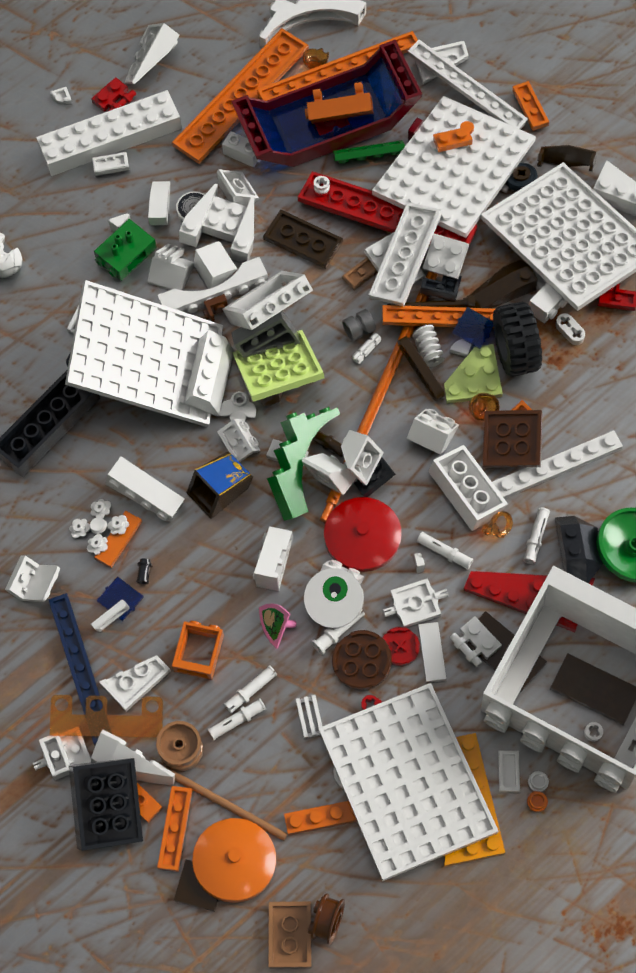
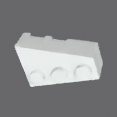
M606 160L593 190L614 209L636 216V181Z

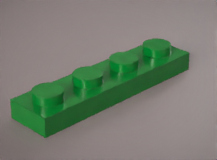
M402 140L347 148L333 151L335 161L345 163L352 158L364 160L366 156L372 155L373 157H382L385 153L396 155L401 153L405 144Z

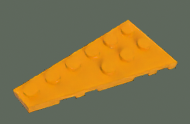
M476 733L458 736L456 739L499 832L445 855L444 867L505 854Z

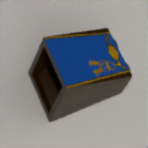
M228 451L196 468L186 493L212 519L249 489L253 476Z

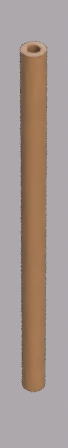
M163 765L175 774V781L187 788H192L196 793L241 818L257 824L283 841L288 835L286 832Z

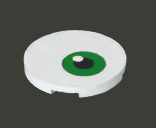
M329 568L318 572L308 582L304 593V604L310 617L318 624L328 628H340L351 623L360 614L364 603V593L359 581L351 573L339 568Z

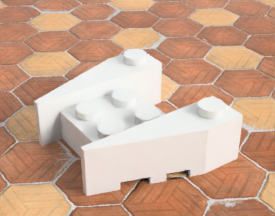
M215 183L185 216L179 230V242L196 247L201 234L205 233L232 242L230 258L244 263L249 261L253 250L254 196H251L248 206L217 197L218 184Z

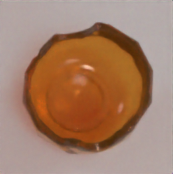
M313 48L307 49L303 53V63L309 69L328 63L329 52L324 53L323 48L318 50Z
M478 393L469 402L470 414L476 420L484 421L485 411H499L500 409L499 400L489 393Z

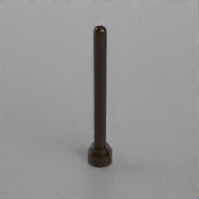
M469 295L463 298V300L406 302L404 306L475 308V296Z

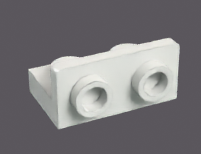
M233 419L217 431L228 451L237 458L239 463L251 454L260 451L257 439L251 435L248 424L242 419Z

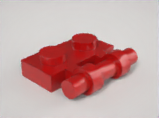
M115 77L93 96L91 100L93 104L105 112L108 108H110L108 110L110 111L129 104L137 94L134 90L128 92V86Z

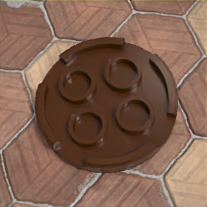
M368 630L351 632L337 643L332 655V666L338 679L344 685L356 690H367L379 685L389 674L392 665V654L386 641L378 634Z

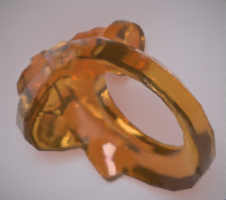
M505 511L497 512L492 517L489 525H483L482 532L487 536L495 535L498 538H504V535L508 534L512 529L513 520L511 515ZM500 516H504L507 522L506 527L500 531L496 521Z

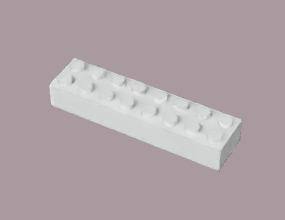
M168 90L36 138L50 175L54 176L92 162L94 157L111 155L182 129L179 113Z

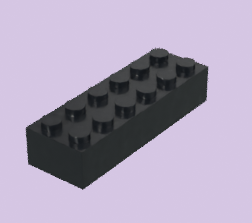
M68 369L0 437V459L22 477L100 399L98 394L65 385Z

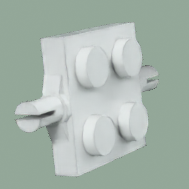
M427 578L391 590L394 606L383 609L385 617L397 614L403 627L407 628L440 617L441 612L438 600L449 597L447 589L435 592Z

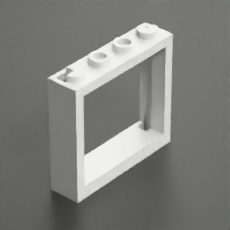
M281 271L222 310L231 325L253 330L312 292L313 289L304 274ZM255 318L257 323L252 325L250 320Z

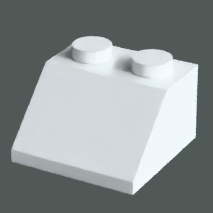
M349 430L341 445L347 468L363 485L367 486L384 452L368 435Z
M321 453L302 459V463L317 481L342 495L346 493L357 478L347 468L346 462L340 463L333 455L329 457Z

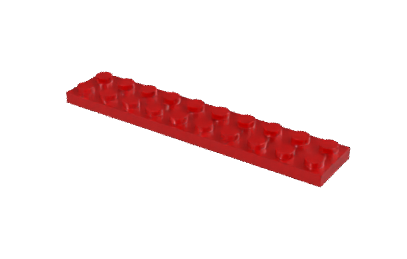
M313 171L298 195V202L391 233L395 232L404 209L372 195L371 190ZM318 176H325L329 179L330 189L325 194H318L314 190V179ZM437 225L434 234L470 245L477 231V225L474 226L467 238Z

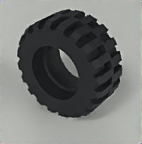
M522 301L498 306L493 312V331L498 355L505 373L514 377L537 372L542 366V348L539 329L530 305Z

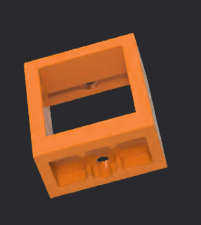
M184 621L172 663L173 671L213 680L224 637L223 630L216 625L204 626L197 621ZM189 633L216 639L209 666L182 660Z

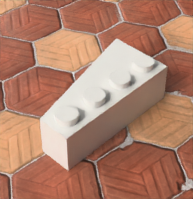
M121 456L107 475L105 485L137 502L145 509L156 513L164 521L168 520L171 522L185 500Z

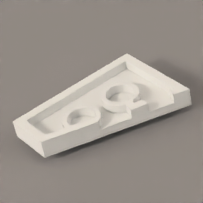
M156 655L129 670L117 673L116 676L99 681V683L127 712L169 674L171 670Z

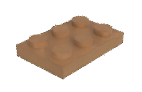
M311 901L269 902V968H312L311 934L308 933L311 923Z

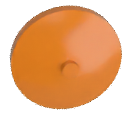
M240 818L224 819L209 826L198 838L193 851V871L200 886L212 897L224 902H244L259 895L269 885L276 867L275 848L269 835L257 824Z

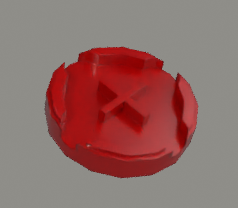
M395 627L387 631L382 637L390 648L393 666L403 667L416 660L419 654L420 643L416 634L410 629Z

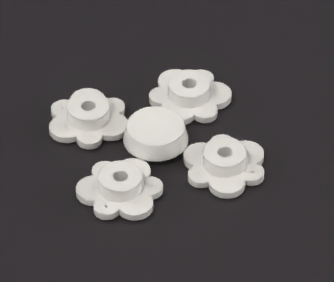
M99 499L98 502L91 504V515L96 516V518L90 524L86 519H75L72 522V526L69 527L73 538L85 537L86 532L90 530L96 534L88 540L89 545L87 546V551L90 553L94 552L95 555L108 549L106 544L108 542L107 538L102 537L100 534L107 527L113 535L117 533L122 535L129 526L125 515L114 516L112 521L107 524L103 518L110 513L111 503L104 501V499Z

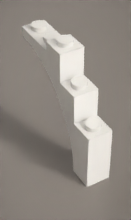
M276 0L269 8L271 17L267 22V26L259 34L260 47L263 48L281 28L288 31L306 22L338 20L359 26L366 15V2L361 0H297L294 4L287 0Z

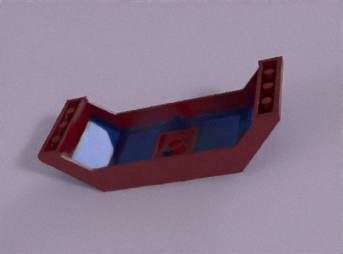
M392 40L379 45V49L367 62L358 67L267 101L249 98L246 95L231 102L256 159L295 167L332 153L335 150L343 149L392 130L420 100L422 92L396 40ZM362 82L364 93H370L372 96L374 114L313 124L305 116L307 103L314 102L313 90L316 89L322 91V100L356 95L354 83Z

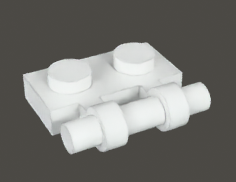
M475 616L460 628V632L464 635L460 638L456 632L450 636L454 646L460 649L466 655V659L476 667L482 663L478 657L482 654L487 660L502 647V644ZM470 641L476 649L472 651L466 643Z

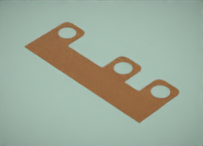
M54 695L51 698L50 736H100L101 731L105 730L117 737H157L162 729L163 700L161 697H144L142 699V716L107 715V698L105 696H88L86 699V715L72 714V697L70 695ZM63 698L67 700L68 707L66 710L59 711L56 709L55 702L58 699ZM92 700H101L103 708L100 711H93L90 708ZM155 700L159 704L156 712H149L146 709L148 701Z

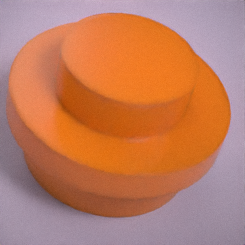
M534 791L528 796L527 805L532 811L541 812L546 809L548 799L544 793Z

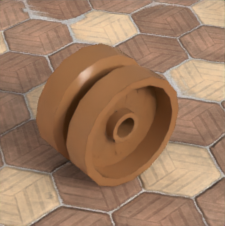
M174 721L168 723L160 730L157 736L156 747L162 762L168 768L184 772L192 769L199 763L203 756V744L198 730L192 724L185 721Z

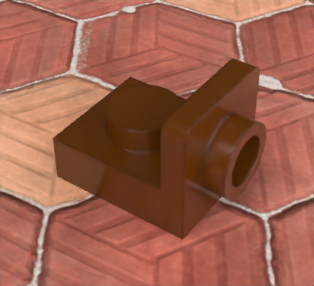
M225 294L204 301L205 309L202 310L205 319L215 322L213 314L224 312L222 309L228 306Z

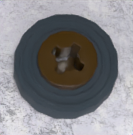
M519 163L506 181V184L510 189L517 192L538 178L537 171L530 164Z

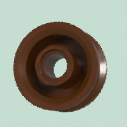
M326 893L321 897L320 901L317 900L314 907L316 916L308 928L311 939L315 940L318 937L326 940L328 945L333 943L343 917L345 899L338 901L329 898V894Z

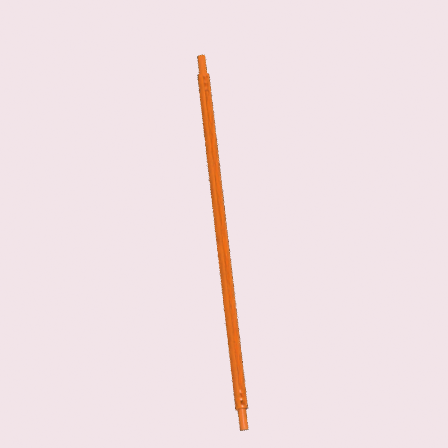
M428 271L426 278L436 280L439 274ZM419 291L415 302H425L429 296L421 294ZM404 326L398 340L405 336L410 339L416 326ZM396 343L357 430L358 433L368 435L403 356L398 343ZM331 489L326 499V506L320 518L325 523L341 496L340 493Z

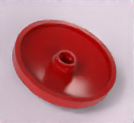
M356 497L340 503L329 514L324 527V541L330 556L342 563L343 567L347 569L353 568L359 572L373 571L386 565L396 555L401 543V525L395 512L385 503L370 497Z

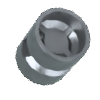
M367 309L356 313V317L350 316L342 320L343 328L352 342L361 338L363 333L367 335L376 330L375 322Z

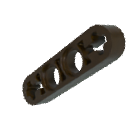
M407 336L398 340L397 343L400 350L435 401L444 397L445 394L442 387Z

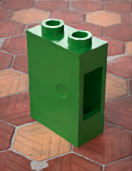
M128 219L94 250L95 261L100 267L104 266L112 277H117L122 281L153 253L157 246L152 236L131 219Z

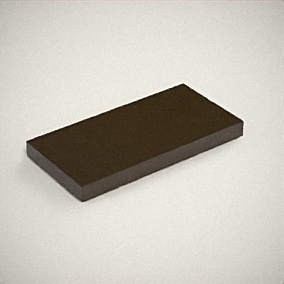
M281 209L263 235V240L324 269L328 267L343 243V238Z
M485 611L478 620L502 644V647L487 660L482 654L478 657L496 671L515 635ZM470 641L466 643L472 651L476 649ZM540 655L520 692L525 689L547 664V661Z
M567 653L550 687V690L623 726L636 701V686Z

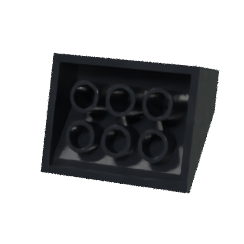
M134 758L68 765L77 849L84 851L142 842L143 836Z

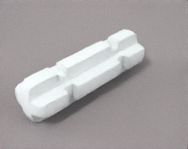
M373 333L369 337L370 340L367 339L358 349L359 351L352 355L354 362L360 364L364 360L363 358L367 357L375 348V345L381 342V337L377 333Z

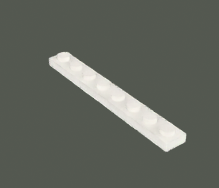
M418 40L408 50L410 57L495 119L520 130L527 123V117L421 40Z
M613 430L542 460L541 467H526L492 483L503 498L506 499L619 451L623 445Z

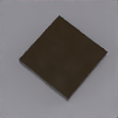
M185 859L174 901L215 912L218 899L203 890L195 877L193 861Z

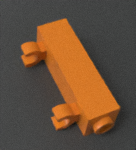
M362 82L354 83L356 95L322 100V91L316 89L313 90L314 102L307 103L305 116L313 124L374 114L372 96L370 93H364Z

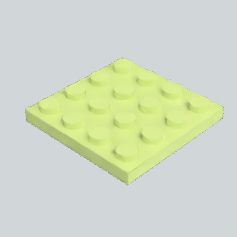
M303 330L297 331L300 344L295 345L291 343L283 345V348L280 349L275 347L267 349L264 353L244 358L239 351L232 352L253 402L325 378Z

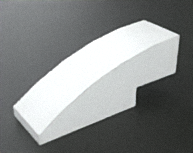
M170 181L152 182L148 212L149 224L168 225Z

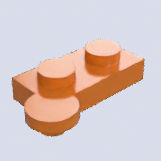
M465 121L461 123L459 129L433 134V140L438 152L472 145L473 139L470 134L474 131V124Z

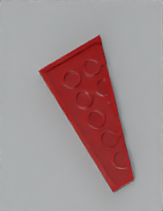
M471 571L463 591L527 614L548 575ZM595 578L591 579L589 583L590 585L593 586ZM561 617L556 626L575 633L578 624L565 617Z

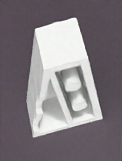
M269 526L268 532L264 533L263 547L259 551L258 562L253 573L256 587L274 591L280 590L293 540L292 531Z

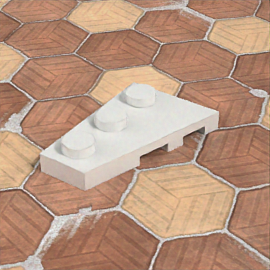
M464 41L432 48L455 66L464 62L469 57ZM416 61L423 85L438 77Z

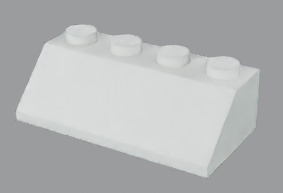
M208 330L200 338L184 403L215 416H219L233 358L232 352H234L226 337Z
M464 445L433 460L428 472L471 531L488 523L508 505Z

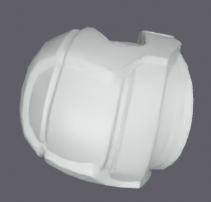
M0 233V277L6 278L20 270L23 259L18 248L11 250L9 253L3 251V243L5 242V235L3 233Z

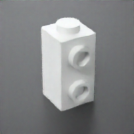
M230 131L222 143L223 154L251 167H255L257 162L261 160L256 159L248 139Z

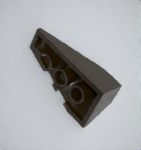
M518 260L502 267L470 295L475 296V308L492 309L536 291L538 279L529 264Z

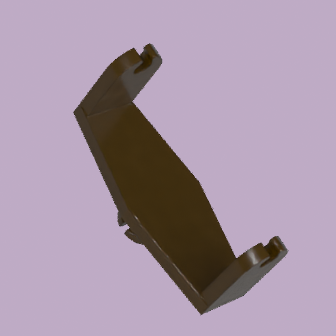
M571 145L541 147L538 154L537 167H542L544 161L557 165L564 162L568 167L590 166L589 171L593 172L596 164V151Z

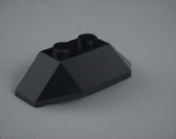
M576 516L555 517L564 571L589 584L604 564L597 550L598 527Z

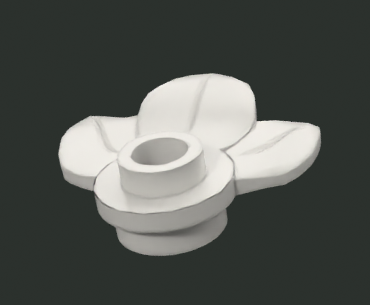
M238 391L231 396L230 400L222 403L219 416H230V421L233 419L245 421L246 417L255 418L256 407L249 401L246 393Z

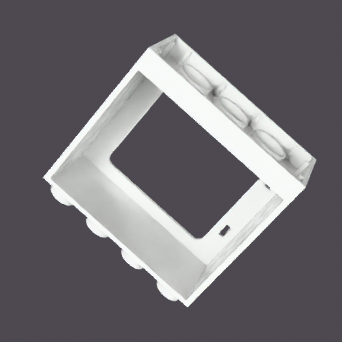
M553 566L483 693L481 711L487 714L483 721L490 727L503 733L506 732L508 726L523 733L520 741L532 750L542 752L544 747L547 746L560 753L557 762L569 770L579 772L581 767L584 766L597 773L594 782L608 791L616 793L620 786L627 790L636 776V745L632 751L628 750L632 740L636 741V718L615 758H612L513 705L561 617H565L636 654V608Z

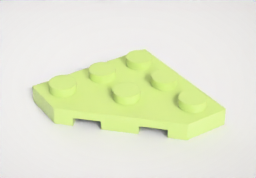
M494 344L475 346L444 383L446 404L502 397L503 393Z

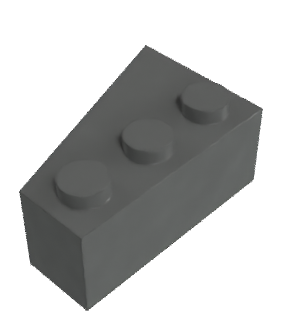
M283 310L253 330L240 327L231 332L234 346L243 358L264 353L267 349L275 347L280 349L283 348V345L291 343L295 345L300 344L298 332ZM255 319L250 321L252 325L257 323Z

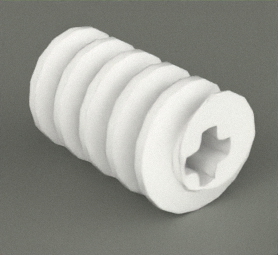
M433 325L422 326L413 333L417 351L428 367L437 366L445 360L441 357L443 351L440 350L441 345L437 344L439 339L436 338L437 334L433 331Z

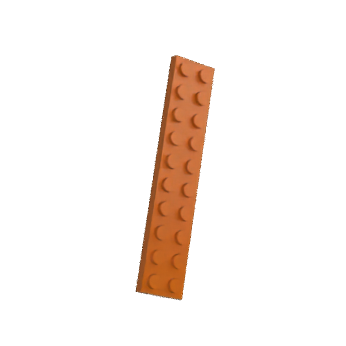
M281 28L172 141V146L200 164L240 122L231 101L246 95L249 98L260 99L257 89L278 82L309 49V45Z

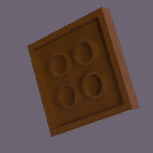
M542 410L485 411L483 467H541Z

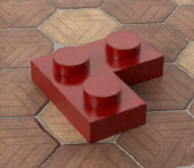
M620 283L599 296L598 306L630 311H635L636 291L619 289Z

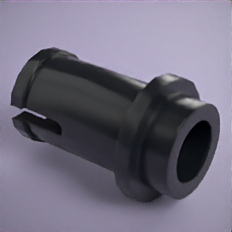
M142 558L137 564L139 570L136 582L139 584H149L150 568L153 567L150 559Z

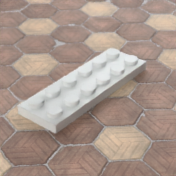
M407 202L369 293L370 299L400 306L405 305L442 215L441 209Z

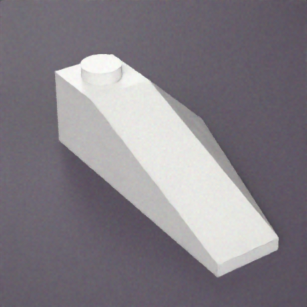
M165 23L148 25L139 43L141 49L134 56L137 60L131 65L124 83L128 85L139 81L177 45L179 34Z
M105 730L101 731L91 756V762L134 758L137 781L169 786L174 785L175 774L155 760H150L149 762L142 755L143 752L138 749L132 751L125 746L126 741Z

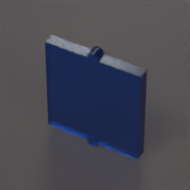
M467 307L461 318H458V323L452 334L481 349L486 338L490 337L489 333L493 328V321Z
M117 577L109 587H105L106 590L97 599V602L109 610L123 599L130 607L128 611L119 617L120 620L124 621L132 611H135V607L144 596Z

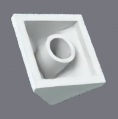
M217 170L218 185L228 201L248 206L251 196H254V202L258 201L259 197L243 172Z
M219 241L195 250L194 267L208 289L222 284L237 270V267Z
M152 257L148 283L168 290L174 288L183 290L194 268V262L178 258L169 264Z

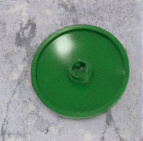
M631 507L619 509L604 520L598 530L596 543L599 556L604 565L619 578L636 583V508Z

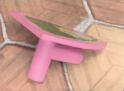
M274 603L265 604L259 607L262 629L270 643L278 649L285 628H295L296 621L289 620L290 613L282 606Z

